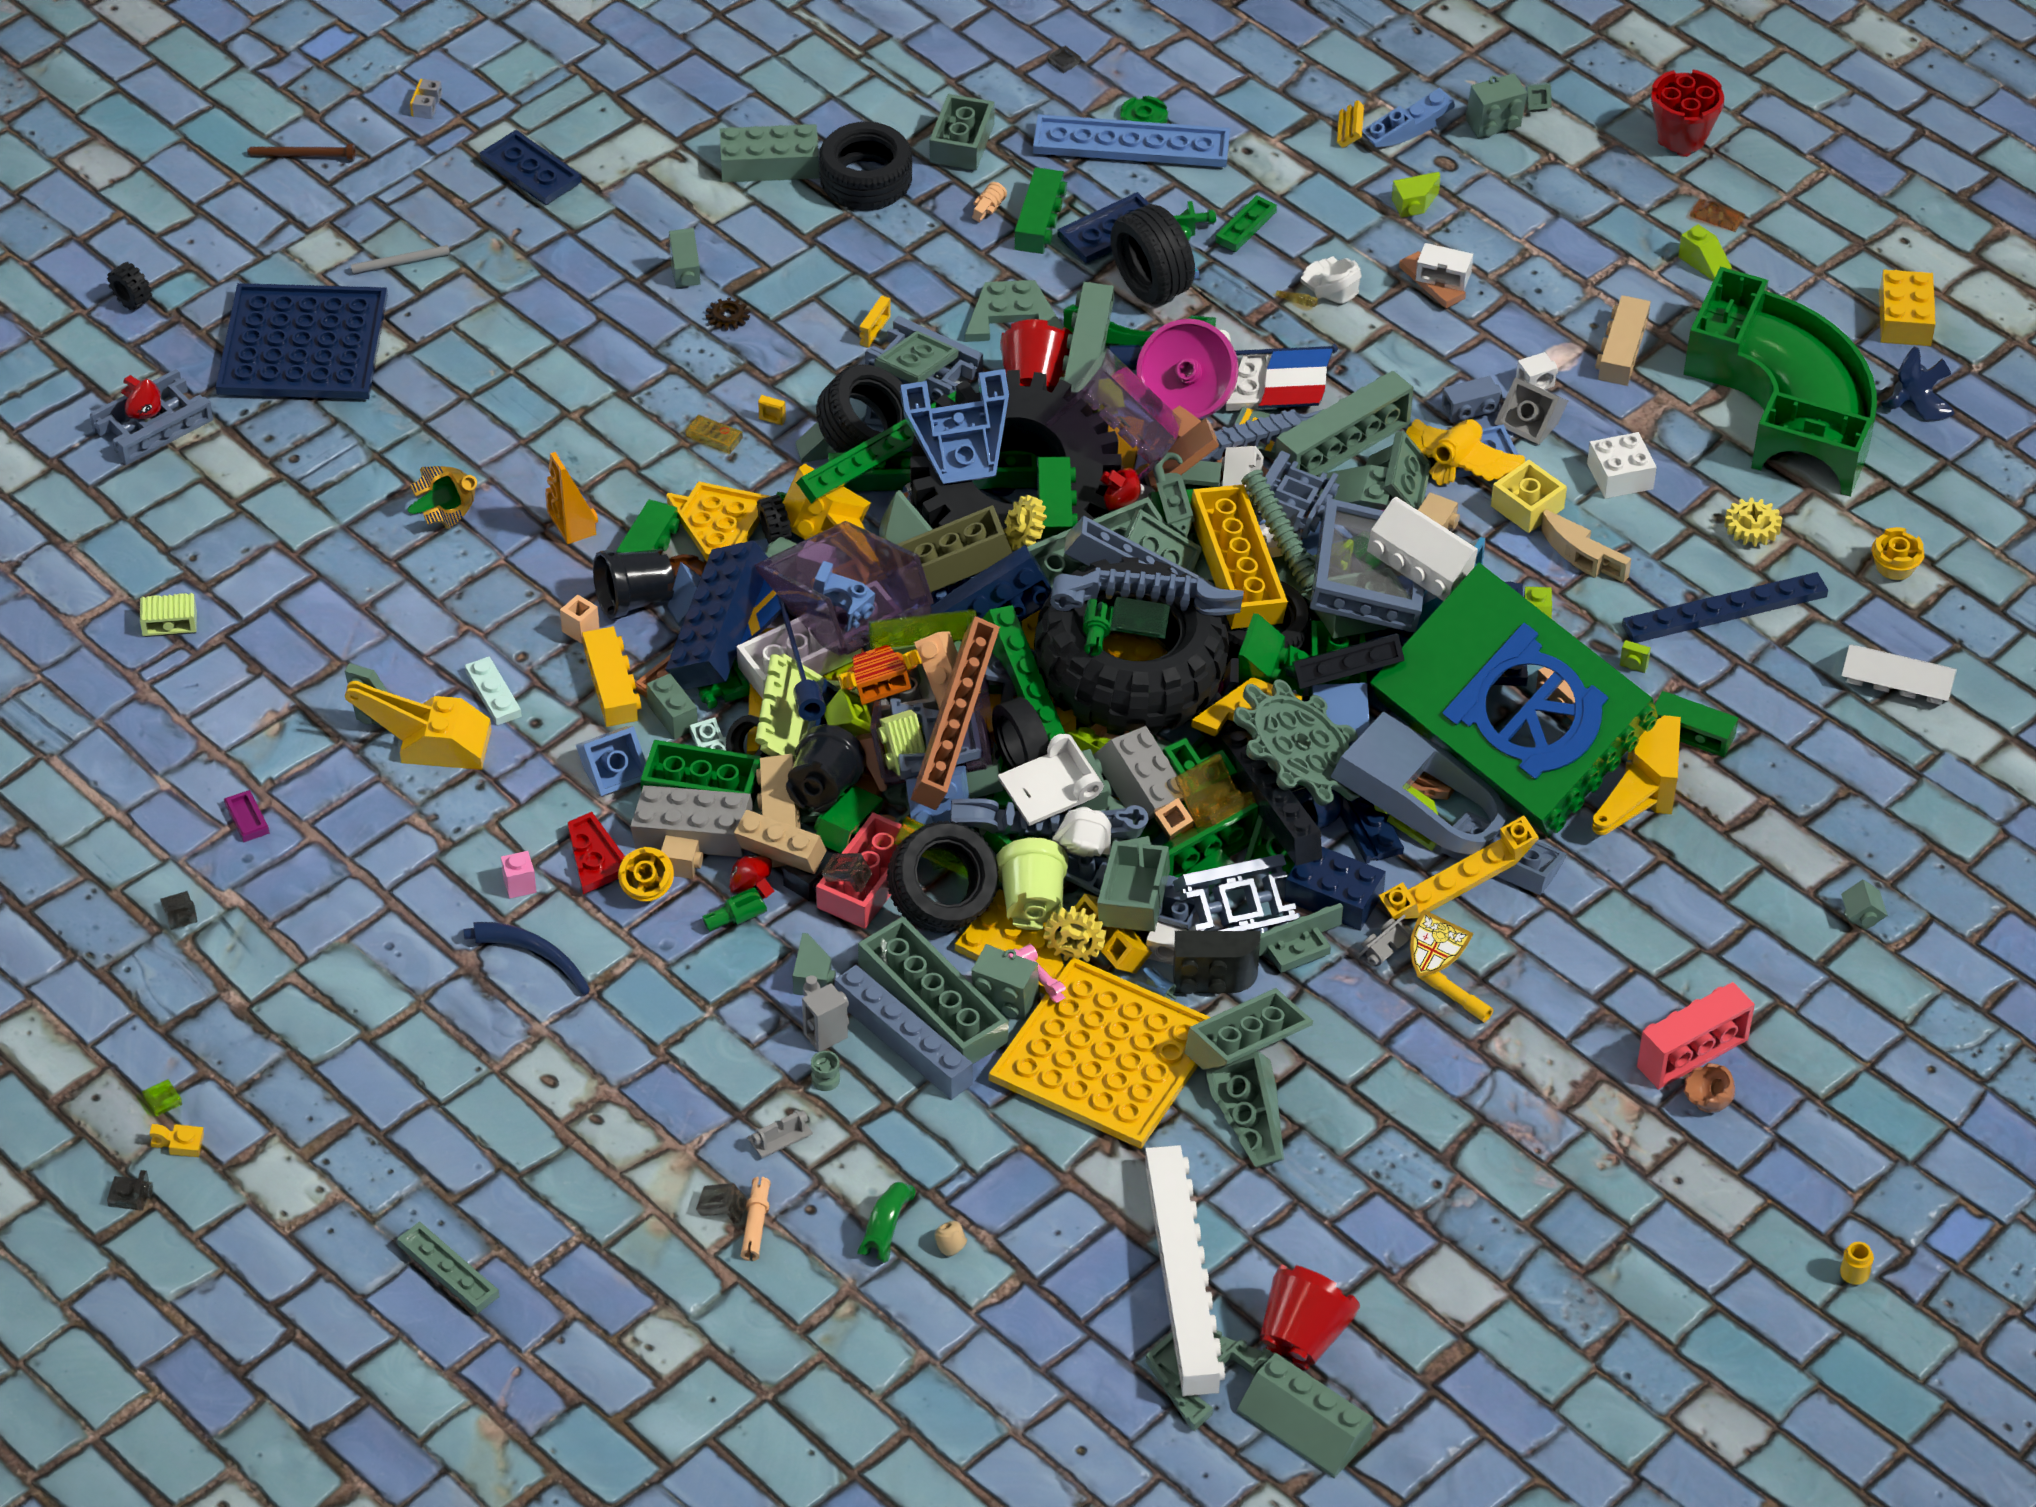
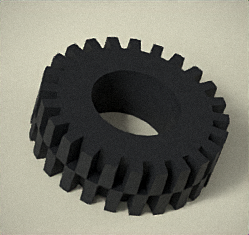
M1007 370L1006 379L1009 399L1000 452L1024 451L1039 457H1070V467L1076 468V483H1071V490H1076L1077 505L1072 506V513H1077L1078 521L1082 516L1093 520L1113 512L1109 511L1105 505L1104 494L1108 486L1101 482L1100 479L1105 471L1110 473L1111 470L1116 472L1121 470L1122 458L1121 454H1118L1119 441L1116 432H1108L1109 419L1103 410L1092 415L1093 399L1084 392L1071 402V384L1060 379L1051 393L1047 391L1046 374L1034 372L1031 386L1027 387L1020 386V370ZM966 380L956 385L955 402L946 394H943L936 401L935 408L981 401L980 390L978 393H975ZM914 435L910 459L911 504L932 529L938 528L993 505L1003 530L1007 528V524L1004 522L1008 511L1014 509L1013 504L999 502L986 496L974 485L972 480L943 485ZM1036 539V543L1043 541L1040 539Z

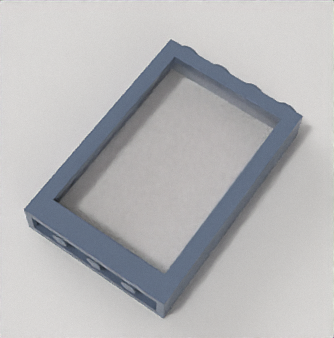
M1327 498L1320 525L1310 609L1415 633L1422 612L1424 588L1367 552L1371 529L1384 511Z

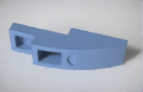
M1439 87L1405 110L1398 106L1362 129V135L1375 147H1386L1408 141L1436 127V119L1455 107L1454 100Z

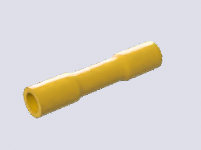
M1441 972L1419 978L1435 990H1439L1453 999L1482 1022L1488 1021L1494 1011L1492 1007L1448 980Z

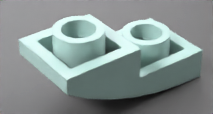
M716 718L689 726V731L696 746L727 751L726 737L722 736Z

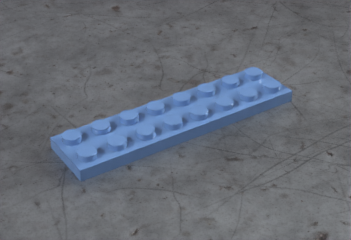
M1038 114L1033 154L1227 167L1230 128Z

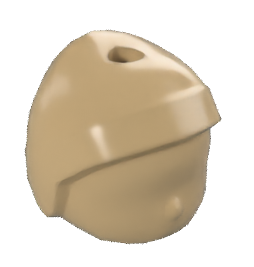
M957 1221L946 1222L935 1230L936 1244L939 1250L946 1256L957 1254L967 1243L962 1226Z

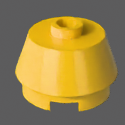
M1888 528L1872 544V555L1878 572L1892 580L1908 578L1924 559L1921 538L1919 536L1915 538L1913 535L1906 533L1907 529Z
M651 847L638 848L627 854L621 862L618 871V879L622 890L629 897L638 901H652L660 898L669 890L674 878V869L669 857L664 852Z

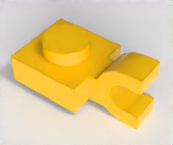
M152 1124L150 1129V1137H152L151 1147H169L170 1155L199 1158L204 1128L174 1124L173 1131H169L162 1125Z

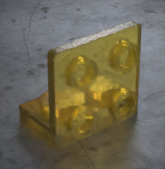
M1215 754L1175 777L1197 828L1214 826L1256 802L1252 792L1241 793L1240 790H1236L1220 754Z

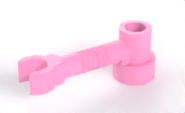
M1031 944L1019 950L1013 949L1017 956L1034 962L1038 959L1037 951ZM1038 964L1039 981L1045 987L1052 1001L1057 1003L1065 999V996L1061 993L1066 990L1063 983L1052 979Z

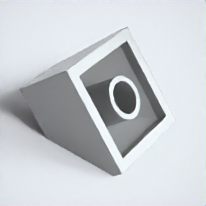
M1515 377L1494 424L1497 426L1504 424L1506 430L1540 445L1558 425L1568 400Z

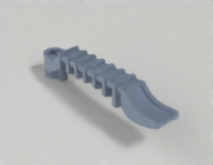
M1294 409L1288 412L1284 410L1280 414H1270L1266 418L1258 417L1257 420L1252 422L1247 420L1241 425L1236 423L1230 428L1222 427L1221 430L1214 431L1219 447L1200 461L1216 462L1221 460L1223 451L1226 452V447H1244L1247 444L1258 447L1259 441L1267 445L1270 443V440L1276 443V437L1281 433L1294 428L1300 422L1313 417L1321 410L1308 414H1299Z
M1096 567L1095 571L1084 576L1069 574L1056 576L1053 580L1050 603L1057 610L1069 611L1073 608H1081L1084 601L1091 598L1096 599L1099 590H1103L1106 593V599H1112L1115 591L1121 593L1122 600H1127L1129 593H1136L1137 601H1142L1145 594H1151V601L1156 603L1159 596L1163 595L1166 596V605L1168 606L1172 605L1175 597H1181L1180 606L1183 611L1187 610L1190 598H1195L1194 607L1199 613L1215 616L1240 613L1244 591L1219 589L1208 584L1203 578H1191L1189 575H1186V577H1176V574L1164 576L1161 573L1151 575L1143 571L1140 574L1131 573L1130 570L1125 572H1116L1115 569L1104 571Z
M953 799L951 801L950 822L953 821L956 824L961 823L963 826L980 828L993 834L997 832L1003 833V835H1008L1009 833L1018 834V836L1033 835V837L1037 838L1039 836H1049V838H1052V835H1055L1064 821L1066 814H1056L1029 826L1021 813L1014 811L1013 802H1008L1005 810H1000L999 804L990 799ZM1132 805L1123 809L1100 810L1111 823V838H1138L1148 822V813L1143 807L1138 805Z

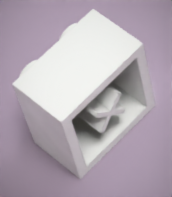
M1639 432L1590 441L1587 465L1605 499L1654 489L1657 467Z

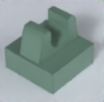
M1550 83L1525 85L1527 110L1552 108Z

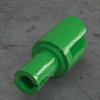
M1092 598L1088 600L1085 610L1083 632L1087 635L1084 649L1089 654L1090 647L1092 646L1091 656H1097L1102 653L1103 638L1107 637L1110 633L1114 608L1110 606L1107 609V604L1103 602L1096 606L1097 600Z
M750 888L726 899L723 907L703 915L702 919L708 932H712L731 922L739 925L765 913L767 907L756 888Z

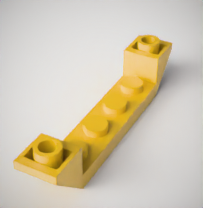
M1522 816L1500 828L1501 839L1410 889H1407L1402 882L1380 894L1379 899L1393 919H1399L1403 915L1406 916L1404 919L1419 918L1423 909L1431 912L1516 865L1537 842L1539 837L1526 817Z

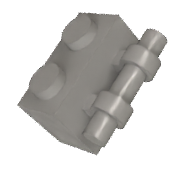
M813 975L808 976L806 983L803 985V994L805 996L802 998L803 1033L815 1049L820 1052L848 1038L849 1019L847 1007L849 1002L846 995L842 991L838 992L832 983L820 988L817 978Z

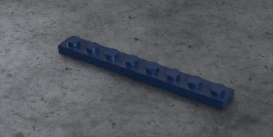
M1814 572L1626 617L1622 620V627L1630 641L1638 643L1826 598L1828 588L1819 573Z

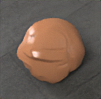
M1707 1063L1704 1067L1693 1069L1690 1076L1685 1079L1686 1087L1684 1093L1688 1100L1701 1111L1707 1113L1720 1112L1728 1107L1735 1097V1083L1731 1072L1725 1066Z

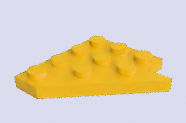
M699 481L688 497L667 493L666 495L667 504L677 507L678 519L681 520L682 526L706 561H708L712 549L747 542L760 522L757 501L770 497L768 495Z
M1001 889L997 891L993 902L986 911L970 924L955 943L956 952L977 961L986 944L1004 951L1009 949L1019 950L1031 944L1038 954V959L1035 961L1052 979H1057L1065 968L1061 954L1055 956V948H1048V940L1043 937L1047 922L1043 923V929L1025 930L1014 926L1013 919L1010 917L1008 920L1004 892ZM1039 981V991L1046 995L1045 987Z

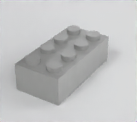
M644 785L630 826L635 849L651 847L661 851L665 836L668 835L698 840L699 852H703V854L743 857L745 849L740 847L734 831L746 809L754 812L751 794Z

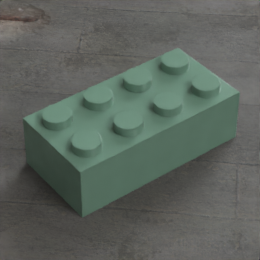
M817 124L720 128L722 183L820 179Z

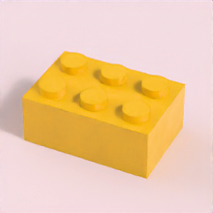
M1883 270L1879 288L1880 343L1931 346L1935 329L1933 273Z

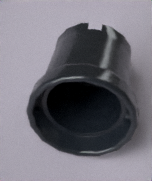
M663 549L617 553L614 550H604L596 553L593 561V580L596 596L604 615L609 619H614L626 615L629 610L672 599L674 590L668 591V584L674 583V576L667 554L659 555Z
M823 724L812 727L803 734L794 751L796 760L788 773L786 790L790 799L803 809L807 805L814 808L812 812L828 810L836 803L845 790L851 788L863 776L866 769V753L860 741L851 732L839 726Z

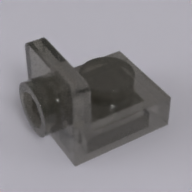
M843 853L832 855L822 875L826 882L850 881L856 892H862L872 875V871L861 853Z
M188 891L160 899L170 930L198 922L195 905L191 901Z
M140 1170L138 1179L114 1176L107 1198L108 1207L143 1211L146 1200H150L153 1193V1182H149L147 1171Z
M734 1183L707 1185L703 1187L696 1210L701 1216L727 1214L733 1223H740L743 1212L746 1209L747 1200Z

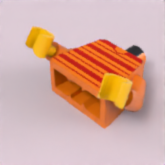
M866 644L862 647L861 653L854 655L852 658L853 666L847 672L838 675L841 690L846 689L849 691L857 688L862 705L909 690L911 685L907 672L913 670L918 664H922L919 653L915 649L901 654L894 652L889 645L876 648L874 644Z

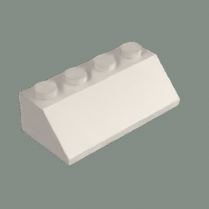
M1398 497L1391 500L1371 529L1367 552L1443 601L1472 571L1478 551L1476 547Z
M1850 644L1842 676L1847 677L1846 682L1862 686L1863 681L1873 683V689L1889 692L1890 688L1899 689V695L1915 699L1916 694L1927 696V702L1942 705L1943 700L1949 701L1957 669Z

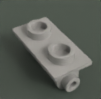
M1403 915L1397 921L1391 918L1380 928L1383 933L1378 937L1374 933L1361 944L1364 949L1357 957L1360 958L1365 953L1368 956L1367 961L1370 965H1381L1394 953L1388 946V943L1397 951L1411 939V928L1401 923L1406 916Z
M795 1110L793 1114L781 1119L778 1123L774 1122L762 1129H755V1133L748 1136L747 1139L760 1157L764 1158L812 1135L813 1132L805 1123L808 1121L805 1111L799 1112Z

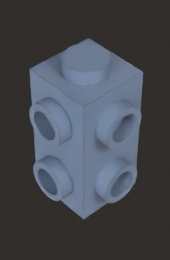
M1486 376L1443 387L1441 406L1451 423L1498 411L1499 401L1502 399V391L1500 386L1494 383L1491 376Z

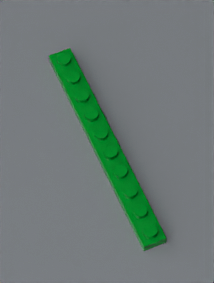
M956 391L947 395L954 402ZM936 402L931 404V409L936 407ZM906 419L802 476L796 483L812 504L911 448L914 433Z

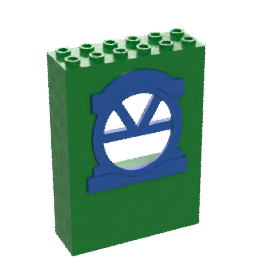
M1480 562L1403 645L1402 651L1405 661L1384 666L1370 682L1378 701L1419 734L1448 751L1488 783L1501 800L1521 816H1525L1532 825L1548 838L1553 833H1558L1564 827L1565 819L1572 812L1576 813L1582 807L1584 798L1601 786L1602 778L1619 766L1620 758L1627 751L1631 752L1637 746L1638 738L1645 731L1648 732L1655 726L1658 717L1651 696ZM1539 665L1554 671L1498 734L1491 725L1486 711V698L1489 688L1506 670L1515 666ZM1564 680L1570 686L1575 697L1574 704L1547 700ZM1536 711L1574 716V720L1570 729L1563 737L1552 744H1547ZM1528 722L1536 746L1523 747L1509 741Z

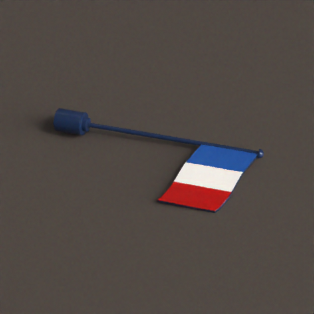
M1332 344V346L1235 350L1236 355L1272 354L1266 370L1265 392L1258 408L1319 406L1325 393L1327 367L1332 353H1336L1338 347L1336 344ZM1140 345L1109 346V371L1137 370L1138 357L1141 352Z

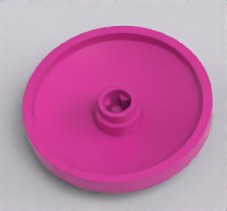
M1180 319L1167 323L1157 329L1143 345L1137 362V381L1140 391L1147 403L1163 416L1180 405L1199 420L1209 417L1221 409L1229 400L1238 378L1237 355L1229 339L1213 325L1197 319Z

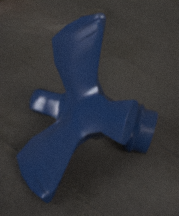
M1914 346L1898 370L1899 381L1895 385L1893 395L1882 401L1881 405L1890 409H1896L1906 400H1910L1923 420L1937 421L1953 416V409L1933 393L1932 388L1938 380L1951 375L1946 362L1941 359L1933 367L1926 369L1921 364L1919 348Z

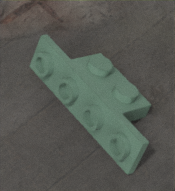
M1339 903L1331 907H1325L1318 912L1301 916L1292 922L1275 926L1266 932L1260 933L1259 956L1268 954L1280 973L1329 955L1331 946L1322 932L1342 924L1343 906Z

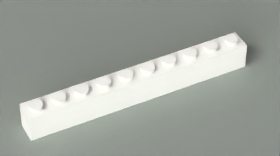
M1181 1145L1146 1148L1145 1169L1182 1395L1219 1393L1220 1380H1225L1224 1363L1218 1362L1217 1357L1221 1356L1220 1340L1213 1336V1333L1217 1332L1216 1317L1209 1313V1310L1213 1309L1211 1292H1206L1205 1287L1209 1286L1207 1269H1202L1201 1264H1205L1203 1246H1198L1197 1241H1201V1231L1199 1223L1194 1224V1219H1197L1196 1202L1190 1201V1197H1193L1192 1179H1186V1175L1189 1174L1188 1157H1183Z

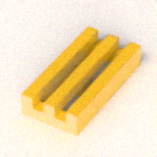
M1359 100L1354 102V107L1351 104L1348 105L1347 111L1344 109L1339 111L1337 143L1342 148L1362 138L1364 105Z
M881 295L859 326L861 331L860 338H862L860 345L869 348L891 317L890 298Z

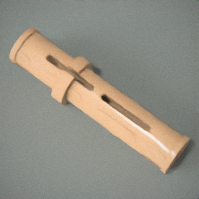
M759 1177L752 1179L750 1199L746 1202L748 1214L740 1256L747 1261H750L751 1253H753V1261L758 1260L760 1256L759 1251L765 1214L769 1212V1202L767 1199L771 1185L770 1180L765 1177H761V1185H758Z

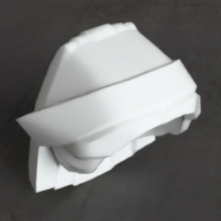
M1332 256L1328 259L1315 261L1306 267L1300 282L1315 292L1317 299L1323 297L1342 304L1352 300L1359 293V283L1362 275L1360 267L1355 260L1348 258L1337 260Z
M1080 807L1069 811L1065 815L1064 821L1055 835H1052V841L1062 846L1067 853L1082 857H1100L1101 854L1110 855L1111 823L1103 812L1092 810L1088 807Z

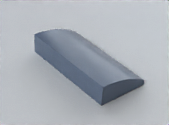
M1467 811L1453 827L1465 833L1479 834L1484 832L1491 823L1490 820ZM1500 832L1492 843L1501 839ZM1537 841L1516 865L1496 876L1541 895L1562 866L1567 853ZM1444 847L1441 848V853L1460 861L1472 855L1457 853Z

